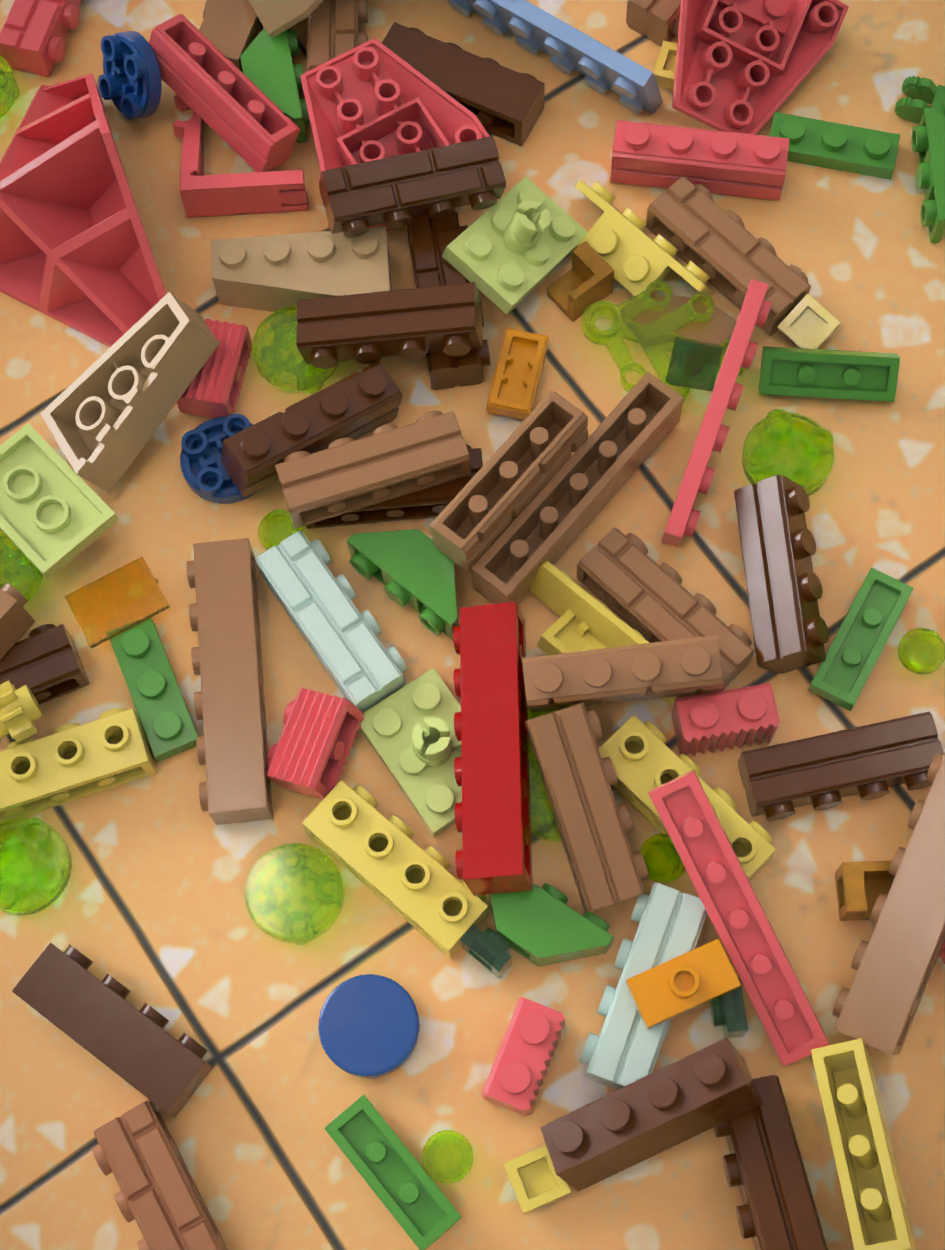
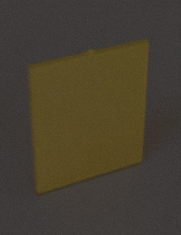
M143 556L65 596L91 649L170 608L157 584L159 581L152 575Z

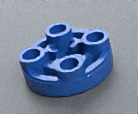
M135 31L119 32L104 36L101 40L104 74L98 78V88L101 96L105 100L112 99L117 109L128 120L150 117L159 106L162 91L160 69L153 49L148 41Z
M235 413L226 417L210 419L197 426L194 430L186 432L182 437V450L180 454L182 473L192 491L207 501L218 504H231L245 500L253 495L244 497L221 463L223 440L253 425L244 415Z
M366 974L355 976L342 982L329 994L320 1012L318 1028L321 1044L328 1057L336 1066L353 1076L376 1079L397 1070L409 1059L419 1038L420 1022L414 1001L400 984L384 976Z

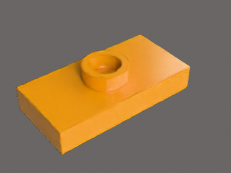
M506 328L486 405L487 413L523 420L533 411L549 346V336Z
M719 938L626 979L625 982L647 1029L732 992L741 986Z

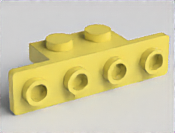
M582 180L577 182L575 187L604 211L577 247L586 241L614 269V279L639 300L647 299L671 269L708 299L712 297L715 292L705 284L710 279L708 274L691 260L686 266H683L674 258L675 254L679 251L660 234L654 240L642 231L647 223L628 207L621 213L612 206L611 203L616 197L597 181L592 187Z
M545 561L539 567L530 591L561 616L541 635L536 645L547 655L649 643L640 632L632 629L613 614L603 602L593 598L577 585L567 573L559 570L549 561ZM680 696L664 697L661 699L667 704L673 705L675 699Z

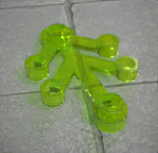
M656 280L651 282L645 291L619 305L610 301H597L586 308L581 320L582 331L585 337L592 343L607 347L621 372L620 384L627 392L636 384L627 382L625 375L628 372L635 371L642 378L646 374V369L641 364L634 362L623 339L641 344L657 375L664 384L670 386L676 383L683 387L684 394L681 395L684 397L683 402L686 401L689 395L690 384L685 377L679 375L666 351L713 364L718 373L720 372L723 357H725L731 338L724 340L717 346L671 333L692 321L702 323L711 318L715 303L713 298L707 293L700 292L694 294L688 303L646 325L630 321V319L649 308L660 311L669 305L672 290L664 281ZM653 290H662L666 294V299L660 302L654 301L650 293ZM696 302H704L709 310L706 313L699 314L694 311L692 305ZM600 318H605L611 322L612 326L608 330L602 331L595 326V322ZM740 367L738 376L742 375L747 369Z

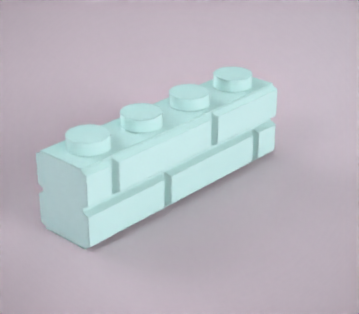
M297 531L281 541L280 545L273 546L257 556L255 562L261 576L346 699L364 713L405 686L402 673L407 670V666L393 646L385 650L376 637L382 633L376 620L368 610L359 613L351 601L356 598L353 588L343 574L336 578L326 566L332 562L331 558L318 539L310 543L302 531Z
M660 883L653 884L650 895L643 893L638 896L630 919L639 923L633 941L623 938L614 967L623 970L617 988L609 985L606 986L597 1014L606 1017L600 1036L590 1032L580 1062L589 1065L585 1076L588 1079L618 1090L652 1074L671 1019L647 1029L625 982L626 979L695 949L707 915V911L700 898L687 893H681L679 890Z

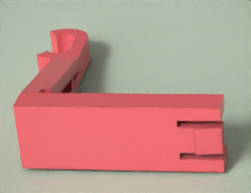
M178 95L173 96L178 110L181 112L192 110ZM193 111V116L190 120H177L172 124L175 136L183 138L180 194L187 218L308 211V193L304 185L303 170L204 175V120Z

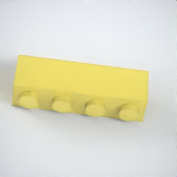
M862 1038L811 1049L854 1249L918 1250L871 1054Z

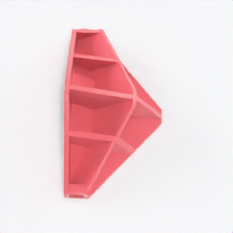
M93 73L52 86L42 84L33 97L0 161V292L111 347L166 295V291L112 135L101 95Z

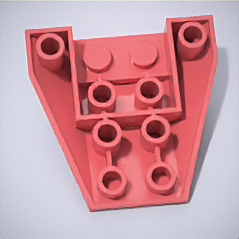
M681 0L672 108L718 131L756 135L833 46L849 6L838 0Z
M376 38L300 75L320 171L490 137L475 114ZM386 223L369 226L370 228L386 227L387 232L394 229L388 228Z

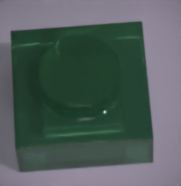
M676 337L665 381L675 386L713 392L723 347L714 343Z
M472 925L460 939L462 949L498 979H501L511 967L512 956L507 953L511 946L493 929L488 927L482 932L475 925Z
M741 986L732 992L709 1001L713 1026H722L724 1038L743 1037L747 1033L748 1025Z

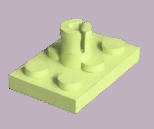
M525 176L499 199L494 206L490 207L446 247L442 257L471 283L475 282L477 289L507 315L572 254V251L577 248V245L588 232Z
M27 423L0 445V530L40 573L49 580L116 524L119 519L115 512L75 473L42 436Z
M433 667L365 711L364 720L360 722V730L435 837L455 824V804L462 802V786L457 785L454 773L455 757H461V741H457L454 731V714L461 712V706Z

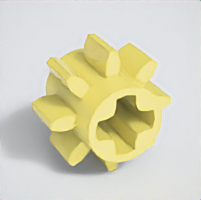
M8 680L0 684V739L10 734L12 739L19 743L38 732L34 721L44 715L27 685L16 689Z

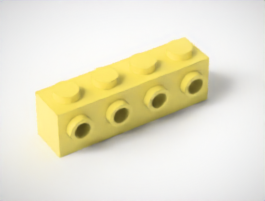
M125 708L111 709L100 714L98 720L83 725L79 723L65 724L57 727L52 735L37 740L26 738L19 743L13 741L7 746L6 750L0 751V825L156 774L157 771L147 736L133 708L129 710Z
M633 715L598 748L601 758L609 756L613 763L618 785L612 787L674 846L648 793L662 784L695 770L749 881H751L771 860L776 851L771 845L773 839L770 834L757 822L751 821L748 823L735 811L737 808L736 803L724 790L719 787L712 789L699 777L701 775L700 769L689 757L684 754L677 756L664 744L667 741L665 736L654 724L649 721L643 724Z
M341 780L302 822L307 835L448 958L452 959L489 916L488 905L484 903L488 896H474L464 881L460 882L447 871L451 864L444 856L431 846L425 851L411 840L414 832L395 815H392L389 820L386 819L375 809L378 802L367 790L358 784L351 789Z

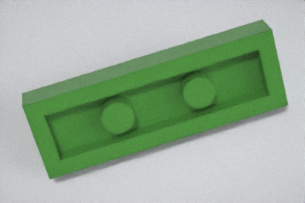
M774 112L769 137L789 138L787 161L891 180L894 172L900 141V134Z
M763 346L758 390L759 394L895 402L900 357L897 353Z
M871 567L826 653L825 661L821 663L808 690L851 711L914 588Z
M152 617L109 633L108 637L155 759L159 762L196 747V740L199 735Z
M364 1094L324 1128L419 1250L428 1249L462 1219V1216Z

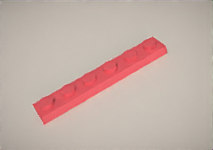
M754 279L750 281L661 541L663 543L679 548L683 535L691 538L693 536L701 511L692 508L697 493L707 495L715 469L708 467L707 464L712 450L721 453L730 427L721 423L726 408L735 411L744 385L736 383L740 367L750 369L758 343L750 341L754 326L764 328L772 302L764 300L769 284Z
M695 770L650 790L648 794L783 1067L811 1055V1049L829 1046V1040Z

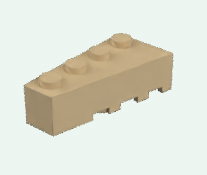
M373 227L367 233L355 237H345L343 232L332 234L330 231L211 240L212 280L220 305L276 312L277 309L297 312L298 300L392 291L390 253L386 227Z
M170 291L40 413L75 473L108 493L112 491L220 344L201 315Z

